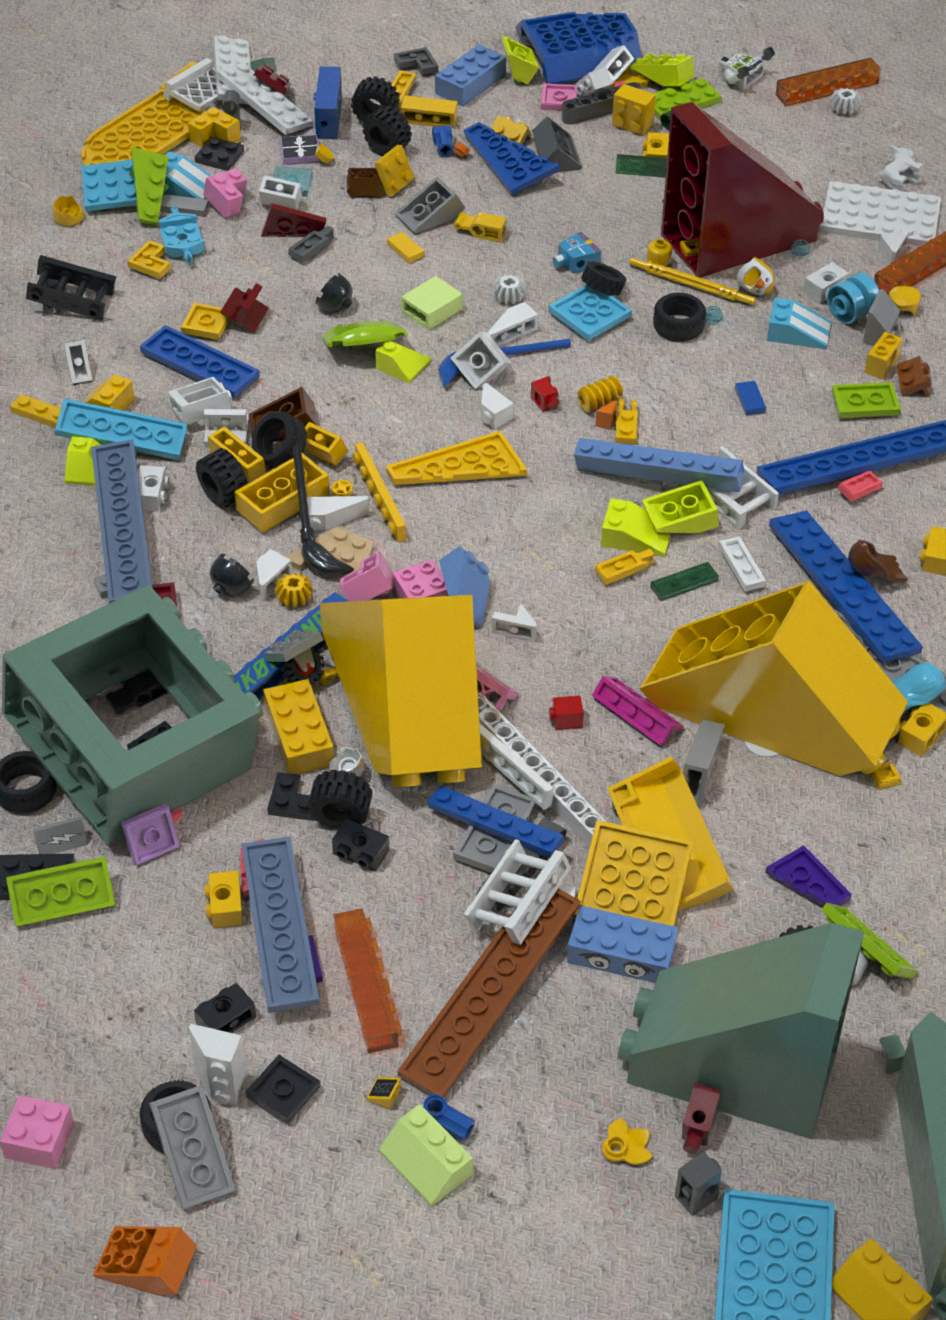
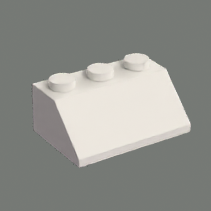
M190 1023L189 1034L195 1072L212 1100L220 1104L229 1103L237 1105L247 1079L242 1036Z

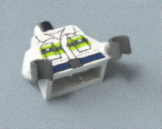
M768 47L764 49L763 54L757 57H751L742 53H738L731 59L724 56L720 61V66L724 68V79L729 84H733L744 91L763 77L765 62L775 55L773 48Z

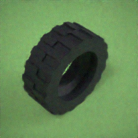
M594 261L587 263L581 276L582 281L598 292L611 296L620 295L627 280L620 271L606 264Z

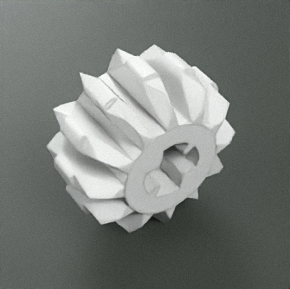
M848 88L834 90L830 99L832 111L837 112V114H848L850 116L852 113H857L861 105L859 92Z
M504 274L503 277H497V280L494 281L493 295L494 299L498 300L499 303L504 302L506 305L508 303L515 305V302H521L522 298H524L526 293L525 283L519 276L514 277L512 274L510 276Z

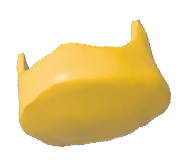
M73 195L69 197L60 196L53 203V217L59 225L73 226L85 217L83 209L75 201Z
M896 286L889 292V297L900 311H910L912 315H915L921 299V293L911 286Z

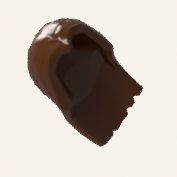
M858 540L850 548L848 554L849 563L859 574L866 577H877L886 582L908 581V578L904 576L905 574L899 568L898 562H896L897 558L893 555L877 553L873 543Z

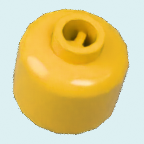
M656 239L650 242L647 247V261L664 266L670 264L672 245L664 239Z

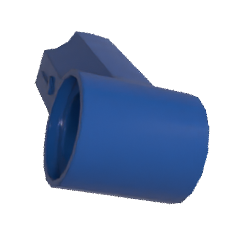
M451 125L433 126V143H436L438 154L442 155V157H449L453 153Z
M438 1094L428 1096L423 1103V1108L451 1136L461 1142L467 1140L475 1125V1120L447 1105L446 1099ZM437 1110L439 1113H432L430 1111Z

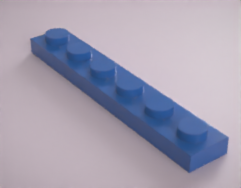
M441 785L427 801L428 808L510 842H514L515 839L519 840L522 847L549 858L564 843V835Z

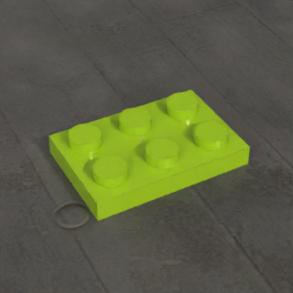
M893 382L832 385L831 392L839 418L900 415L901 408Z

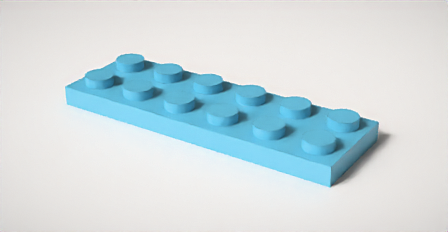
M64 399L55 427V435L72 438V436L93 438L101 445L133 439L135 452L179 460L188 424Z

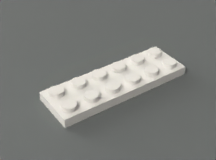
M214 35L213 52L217 100H223L224 94L231 89L216 77L217 70L240 63L248 65L251 69L248 41L243 39H232L226 36ZM240 97L239 103L249 105Z
M240 63L217 70L216 77L231 90L238 92L244 101L285 135L312 127L313 120L306 113L302 112L276 89L254 76V71L248 65Z

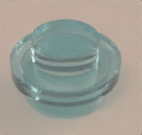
M803 239L796 240L791 246V252L798 257L806 256L810 253L809 243Z
M708 306L706 308L705 321L714 324L723 319V313L718 306Z

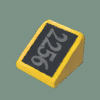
M377 1077L366 1100L391 1110L401 1090V1079Z

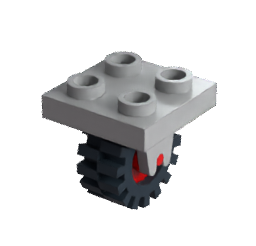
M300 630L288 635V640L283 643L278 641L270 645V650L263 653L267 662L283 663L280 671L285 672L282 676L283 678H288V683L309 679L310 685L315 684L314 681L321 679L318 675H323L324 673L321 670V667H325V663H321L324 657L318 655L320 653L318 649H314V645L324 640L320 632H311L310 630L304 632Z

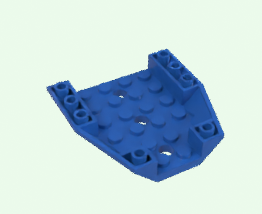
M568 12L521 20L516 26L520 36L527 35L542 61L543 78L547 84L573 83L581 80L585 75L592 72L612 49L623 45L634 58L631 63L636 62L638 58H642L637 31L626 13L593 14V12H587V14H576V12Z

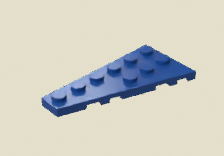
M480 122L463 130L466 138L512 196L561 170L559 164L549 162L548 158L536 155L533 150L516 141L511 142L503 134L501 136L496 134L493 129Z

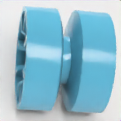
M859 272L829 288L827 293L828 306L837 320L844 324H850L868 314L879 289L869 275Z

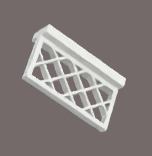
M206 58L166 81L163 98L167 100L175 98L198 112L216 102L217 93L216 90H213L216 89V83H211L216 82L215 68L212 67V60Z

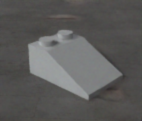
M437 176L395 214L416 234L451 221L465 209V206L457 194Z

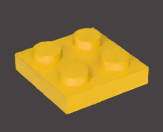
M396 145L374 163L387 197L394 196L415 179L402 145Z
M194 303L181 326V333L219 340L230 319L220 313L222 307Z

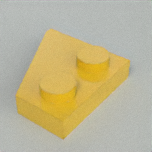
M628 66L613 83L625 81V84L636 82L642 88H648L652 80Z

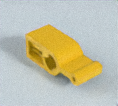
M461 212L454 223V228L470 230V233L477 238L501 243L507 232V218L487 213H478L476 216Z

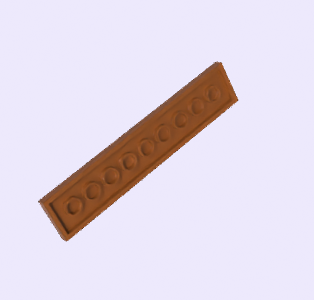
M558 888L521 945L513 943L505 927L502 926L398 1069V1076L429 1095L438 1094L445 1098L581 906V901Z

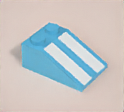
M168 151L166 156H169L165 183L170 188L165 194L206 199L203 195L206 177L212 175L187 157Z
M774 297L767 341L826 349L831 321L795 300Z

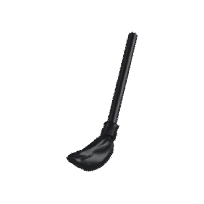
M295 445L292 449L302 525L300 529V538L303 544L301 549L302 557L312 569L325 575H340L353 572V567L334 557L315 540L314 529L310 526L301 447Z

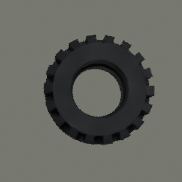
M374 76L373 79L367 77L366 80L363 79L358 84L351 99V108L353 109V114L357 115L356 118L363 121L362 123H364L365 118L382 106H392L393 109L398 108L400 103L399 92H396L395 86H391L392 83L390 81L386 82L384 78L378 79V76ZM370 99L378 101L381 105L373 103Z
M385 105L365 118L362 132L365 135L364 139L368 142V146L375 153L378 152L380 156H383L396 145H402L403 148L408 145L412 136L411 126L402 112L400 113L397 108L393 109L392 106L387 107Z
M219 448L196 462V473L202 489L219 507H226L235 502V491L248 484L242 466L226 449Z
M345 770L324 771L322 775L318 774L316 779H314L307 805L308 812L315 821H319L321 825L328 826L331 829H339L345 819L362 825L366 822L373 792L369 783L365 782L361 776H356L355 773H349Z

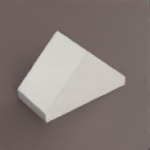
M907 230L881 235L878 251L890 267L894 268L907 246L909 235Z

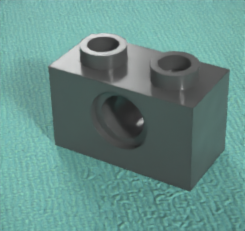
M703 1151L678 1169L674 1197L692 1216L717 1199L722 1174L719 1163L714 1158L710 1159Z

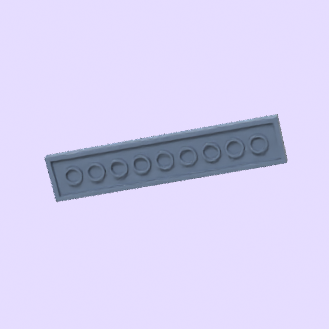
M133 439L91 447L109 604L147 585L153 588Z

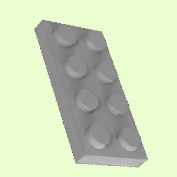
M496 784L492 785L483 801L485 804L529 821L537 806V803L529 796ZM469 825L453 853V859L492 873L513 842Z
M203 1085L150 1102L149 1105L182 1209L235 1191Z

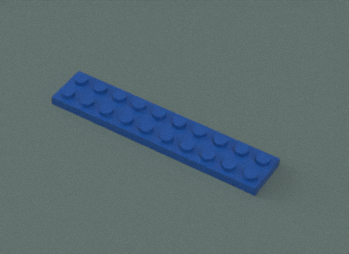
M946 420L757 466V475L781 495L786 492L859 475L867 471L880 470L885 467L897 466L901 463L936 456L946 452Z
M807 510L770 519V528L882 663L922 652L923 646L868 581L854 570L845 554Z

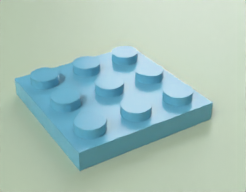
M133 159L81 166L86 212L136 205L135 179L129 175L133 169Z
M588 285L549 305V312L587 341L632 317V310L611 295L598 292Z

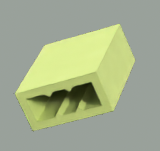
M434 276L401 297L402 312L428 330L463 309V293L437 276Z

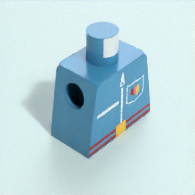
M578 232L559 243L558 256L553 257V264L556 268L565 266L571 273L584 271L589 261L601 263L602 251L582 232Z

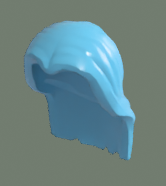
M928 662L912 667L902 677L892 681L908 701L903 713L911 707L928 704L946 687L943 673L934 664Z

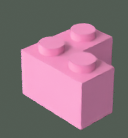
M237 168L206 177L203 195L224 218L240 213L248 179Z
M379 551L361 560L360 569L340 579V588L348 601L371 600L376 596L381 597L389 593L392 588L393 572Z

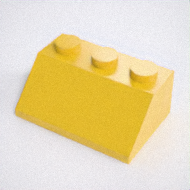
M872 1238L854 1251L832 1278V1291L861 1320H922L928 1315L933 1298Z

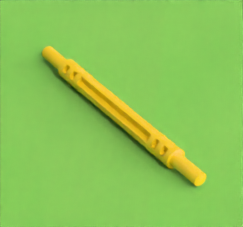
M633 257L629 261L630 265L645 269L647 273L732 301L738 300L750 305H754L756 302L755 297L739 293L737 289L658 263L654 264L652 261L645 262Z

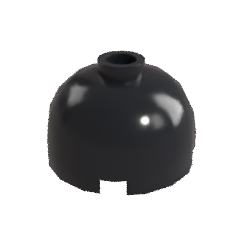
M338 273V277L334 275L321 289L323 295L321 298L317 296L315 301L317 306L329 313H337L342 309L347 310L353 302L351 300L353 288L350 282Z
M220 554L214 560L210 569V580L214 584L212 588L221 596L224 594L228 596L244 594L254 583V579L249 580L248 576L250 573L235 559L230 558L226 560L224 559L225 554Z

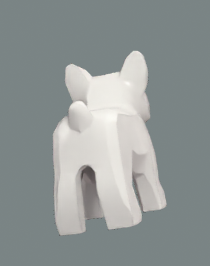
M890 145L889 149L892 153V158L887 161L889 165L882 172H878V176L882 178L890 190L905 191L903 187H900L905 180L915 185L920 183L922 175L916 174L914 171H922L924 165L913 160V150Z

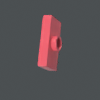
M867 471L839 483L837 489L853 502L882 489L884 483L871 471Z

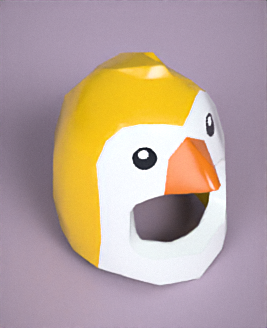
M754 257L739 270L736 282L754 295H765L772 292L775 276L768 265Z

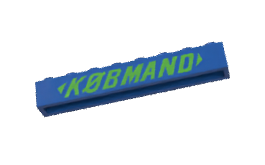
M334 592L328 598L323 599L321 603L347 602L348 600ZM320 604L309 611L298 623L293 624L274 643L278 641L283 643L289 639L288 635L298 630L301 632L307 630L320 632L324 639L321 629ZM325 639L314 645V649L320 650L326 644ZM269 647L263 649L256 658L246 663L244 668L234 675L235 684L243 693L252 692L259 701L264 697L263 689L276 687L285 679L282 676L285 672L280 671L283 663L267 662L263 653L269 651Z

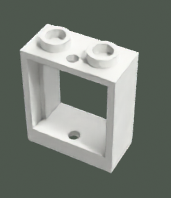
M214 377L168 391L172 411L186 424L203 420L204 409H231L230 402H232V396L230 391L226 390L223 384L219 383Z

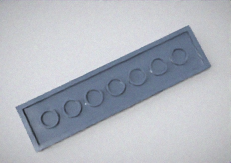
M289 836L242 843L243 860L268 1013L320 1005L291 838Z

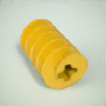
M611 375L608 378L601 379V381L594 382V384L591 383L581 387L577 392L578 401L582 409L587 413L591 409H597L598 406L603 407L605 403L609 404L611 400L618 401V395H623V388L619 379Z

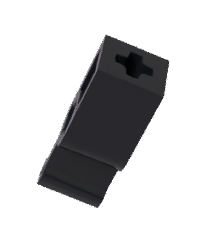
M147 669L129 678L124 683L123 688L109 692L105 697L116 713L120 714L133 705L142 707L168 694V692Z

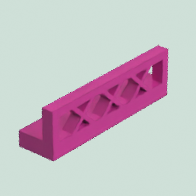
M602 676L591 695L661 746H665L672 732H681L684 728L681 723L616 677Z

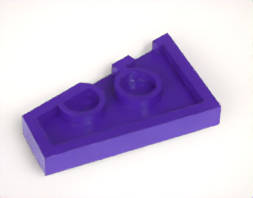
M804 845L766 867V874L823 907L826 903L842 906L851 900L852 894Z

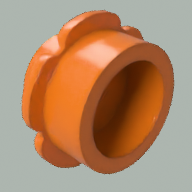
M458 141L456 145H453L455 148L454 152L462 158L464 155L466 157L469 156L470 149L463 143Z

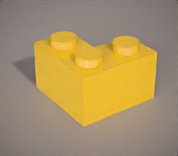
M215 107L208 109L188 122L189 140L200 147H203L210 137H217L230 142H237L241 139L240 120Z

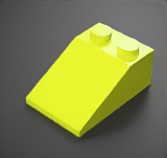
M702 480L642 499V504L656 532L701 533L719 527L718 509Z
M610 498L602 526L601 546L626 551L633 550L638 553L650 548L655 556L665 557L671 533L656 532L644 508L630 501Z

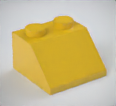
M114 374L101 382L83 402L124 411L135 399L133 382L130 379Z

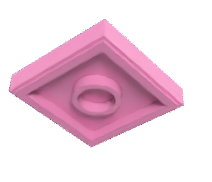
M543 84L541 110L562 111V103L564 101L578 97L576 85Z

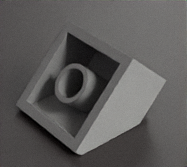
M883 289L879 290L868 312L864 344L874 346L884 332L895 335L896 331L900 328L902 319H899L900 310Z

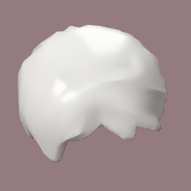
M342 747L340 751L337 750L336 758L329 762L331 770H345L349 773H355L356 776H361L364 771V759L357 748Z

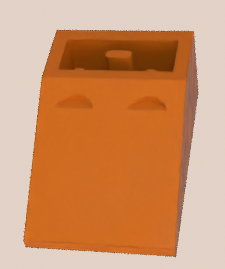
M114 1226L93 1276L151 1294L177 1295L197 1245L180 1227Z

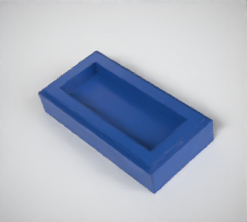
M755 381L735 383V390L745 415L766 413L765 403Z

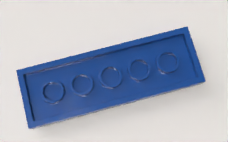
M166 325L140 345L141 353L198 381L214 377L219 383L223 384L226 390L230 391L233 398H236L260 377L258 369Z

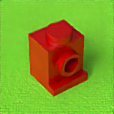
M549 376L531 382L530 398L542 412L558 406V390L555 386L551 385V378Z

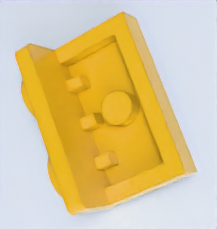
M497 116L491 126V129L500 136L503 134L511 142L516 141L521 145L526 137H532L526 124L522 122L518 124L507 116L504 118Z

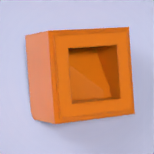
M612 401L597 410L596 427L610 430L617 415V401Z

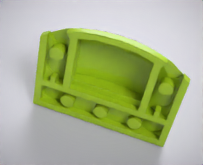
M380 319V321L357 322L344 327L339 324L324 333L322 339L328 347L340 345L341 341L343 346H353L395 340V337H400L401 335L408 337V333L399 324Z

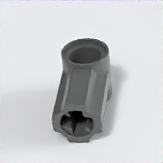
M228 90L224 94L222 110L226 114L240 120L241 126L240 95L234 90Z

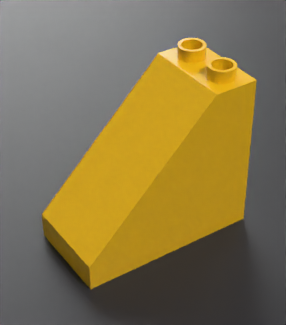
M809 580L676 628L639 688L651 703L665 712L698 724L701 723L702 719L725 724L723 733L838 776L861 771L863 774H870L884 763L885 755L883 751L888 741L900 731L902 725L899 719L908 703L906 698Z
M472 595L320 603L322 633L375 773L392 775V786L403 787L421 785V773L436 771L437 782L449 783L466 781L465 769L481 768Z

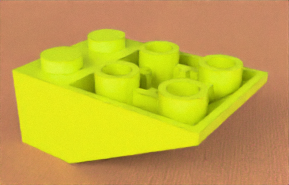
M650 53L645 54L643 58H638L636 62L630 64V68L662 86H680L695 78L693 56H686V54H677L676 56L661 54L660 56H655V54Z

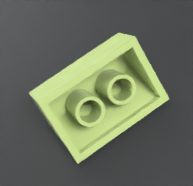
M420 1104L398 1120L379 1148V1152L431 1207L473 1175V1158Z

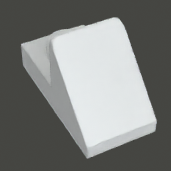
M520 605L516 616L494 612L492 617L493 634L531 642L536 641L537 624L523 605Z

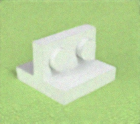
M204 409L205 448H209L208 436L224 426L247 444L249 414H246V409Z

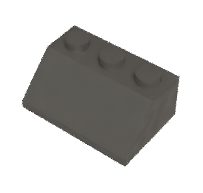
M547 116L532 130L533 141L537 145L538 154L540 157L548 158V161L551 163L559 164L561 169L559 172L580 170L582 168L572 135Z

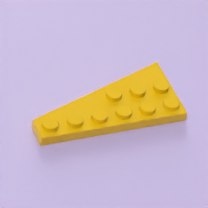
M497 431L387 465L386 473L394 485L527 476V468L502 432Z

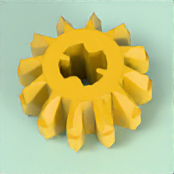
M292 571L291 575L284 574L283 578L278 579L275 595H277L279 603L285 604L286 608L294 606L296 609L298 605L304 607L305 603L310 602L312 598L313 586L309 577H304L302 572L295 575Z

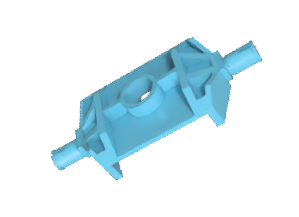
M172 206L170 208L171 215L159 220V228L166 253L172 258L184 257L185 262L189 264V261L190 263L193 262L192 255L201 254L205 249L204 239H202L198 227L197 216L195 214L179 213L178 207L175 206L174 210Z

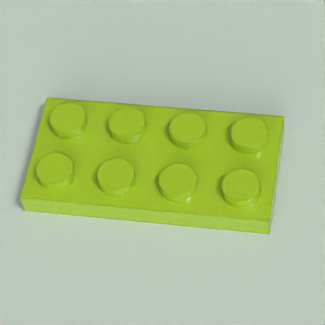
M704 78L653 93L656 94L654 115L659 120L663 113L671 110V107L694 102L700 108L721 103L722 96Z
M106 856L6 877L15 926L115 905Z
M826 903L821 909L827 915L825 919L828 923H835L863 931L864 936L861 946L864 949L862 952L873 961L877 959L882 964L880 968L889 976L893 977L895 975L900 979L903 977L913 979L919 972L846 907Z

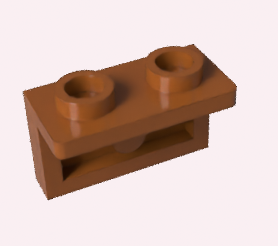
M918 356L897 364L900 392L903 397L922 389L926 396L931 395L930 387H932V382L928 376L931 372L927 362L924 363L921 357Z

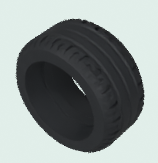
M681 292L667 294L661 297L655 304L654 328L661 336L669 340H691L699 336L705 327L706 308L701 300L691 294ZM671 315H684L689 318L678 319L671 317Z
M274 411L264 416L255 427L252 436V449L264 458L266 465L272 468H277L294 458L292 448L295 445H299L303 453L307 443V432L304 424L296 417L282 411ZM286 427L284 443L278 451L273 453L274 439L279 431Z
M32 751L14 752L0 760V806L15 813H29L43 808L52 800L56 792L57 782ZM32 774L41 777L37 784L27 789L16 790L7 787V784L12 779L21 775Z
M184 1080L164 1082V1084L161 1083L156 1088L150 1090L142 1101L140 1107L142 1132L147 1142L156 1150L163 1151L164 1153L149 1103L197 1087L195 1084L188 1081L185 1082Z

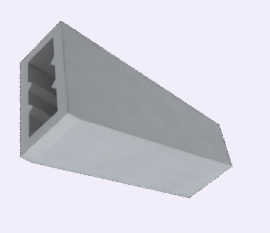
M703 719L683 770L698 808L702 807L721 747L725 724Z

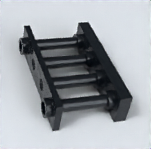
M40 255L37 267V275H40L37 284L28 282L26 299L103 321L106 304L102 303L105 294L113 296L117 276ZM48 278L59 281L56 289L45 287ZM67 283L78 286L75 295L63 292ZM86 288L97 291L94 300L83 297Z

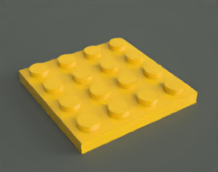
M596 820L577 899L581 901L582 906L675 926L694 842Z

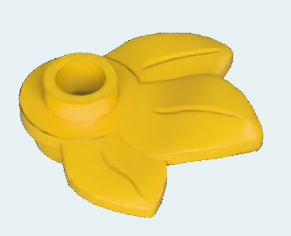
M623 1118L617 1119L608 1127V1138L602 1144V1153L608 1160L613 1162L624 1160L632 1165L644 1164L652 1158V1154L645 1148L649 1140L650 1131L641 1128L628 1129ZM618 1148L620 1151H612L611 1149Z

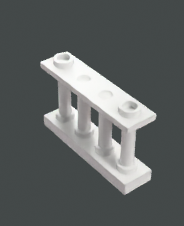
M723 446L719 448L718 457L737 459ZM743 464L745 478L740 492L732 491L727 494L723 490L707 488L718 509V513L738 530L745 526L746 513L766 503L775 510L779 493L745 464ZM750 491L757 496V498L743 506L734 501Z
M515 839L464 913L471 929L477 931L483 921L503 926L512 942L521 945L571 870L564 852L555 850L548 861L526 855L520 841ZM521 864L542 870L536 879L515 874ZM509 883L529 888L523 898L502 893ZM496 902L516 907V910L509 918L490 912Z

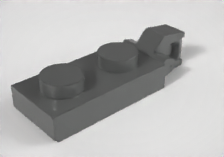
M327 226L320 232L312 231L288 249V255L301 263L305 262L331 242L334 238V228Z

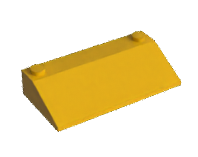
M672 756L607 788L623 826L694 842L678 911L713 901L735 890L681 767Z

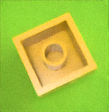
M623 84L614 94L612 125L644 136L654 125L656 94Z

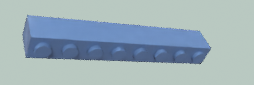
M579 438L573 454L578 470L684 485L702 480L706 488L740 492L745 478L743 461L739 459Z

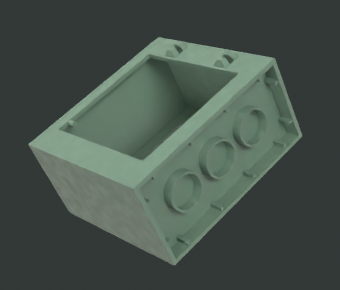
M150 585L3 654L2 714L108 846L125 837L121 825L122 821L164 803L169 806L170 812H172L176 808L182 807L252 768L254 748L259 742L257 736L258 721L263 716V709L258 698L252 692L243 693L235 684L234 674L230 666L224 660L215 661L207 652V644L200 631L196 628L188 630L180 621V614L175 603L169 597L161 599ZM149 669L190 719L126 751L85 700Z

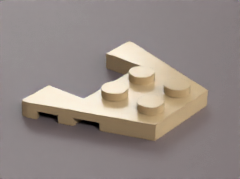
M338 526L315 539L317 543L321 544L334 557L353 567L354 571L360 569L361 560L371 556L374 549L373 541ZM302 547L286 556V558L291 560V567L302 571L307 565L301 554Z

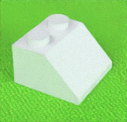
M481 331L451 357V360L474 389L497 377L512 364L487 332Z

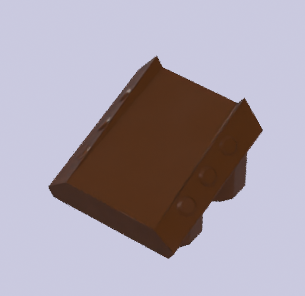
M349 168L347 170V193L352 199L354 196H377L378 199L380 198L384 188L376 168Z

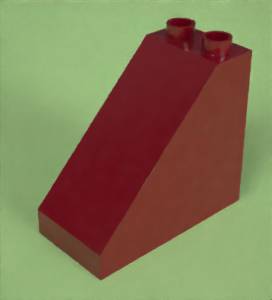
M694 102L671 107L661 236L672 245V249L696 277L701 278L749 263L754 257L762 259L817 241L819 224L824 221V212L818 202H813L804 193L802 185L798 181H793L779 166ZM698 239L700 241L698 255L686 258L680 247V242Z

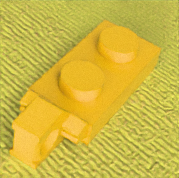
M650 548L640 553L631 550L596 564L595 573L607 585L647 568L654 563L655 554Z

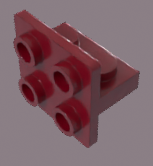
M256 283L253 289L248 288L246 293L235 287L220 313L250 332L255 333L269 309L268 306L256 300L263 287Z

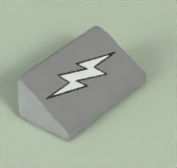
M81 817L33 829L39 854H54L87 845Z

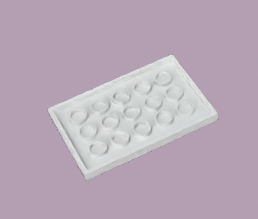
M830 181L824 207V221L821 223L820 232L880 240L881 235L907 230L909 231L908 245L933 248L941 197Z

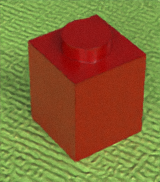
M581 696L553 698L552 707L548 708L549 720L554 721L555 730L583 728L584 711Z

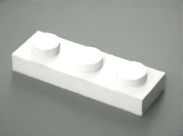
M740 536L719 541V548L744 591L765 587L766 580Z

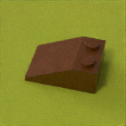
M303 387L249 413L252 436L259 421L274 411L286 412L299 419L304 426L308 422L318 426L315 404ZM286 427L279 431L274 440L285 439Z

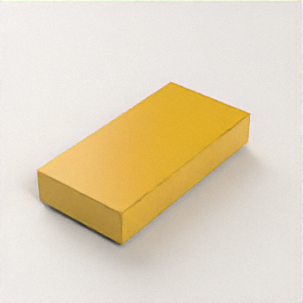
M403 232L387 238V245L408 263L425 256V251Z

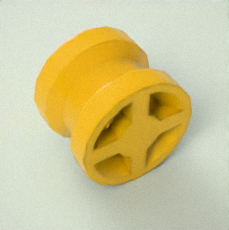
M338 480L332 484V497L353 496V486L349 481Z

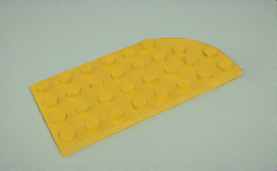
M160 89L89 135L81 151L83 166L132 160V147L163 155L189 138L188 122L205 111L201 110L198 112L175 98L167 100L163 98L164 89Z

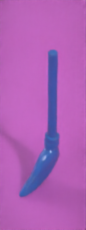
M562 339L500 349L505 355L570 347L571 341L570 339ZM456 352L448 355L438 368L444 387L449 384L457 373L461 372L451 360V357Z

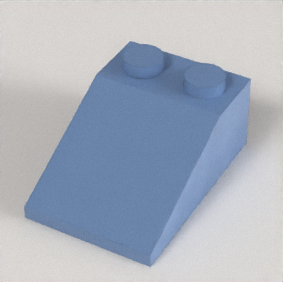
M459 546L439 560L449 596L472 595L474 625L480 628L483 624L490 588L489 569L484 562H479L470 551L467 552Z

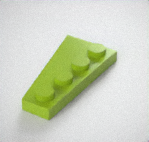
M132 147L131 157L133 159L132 167L135 179L134 187L136 190L138 222L157 226L169 156Z

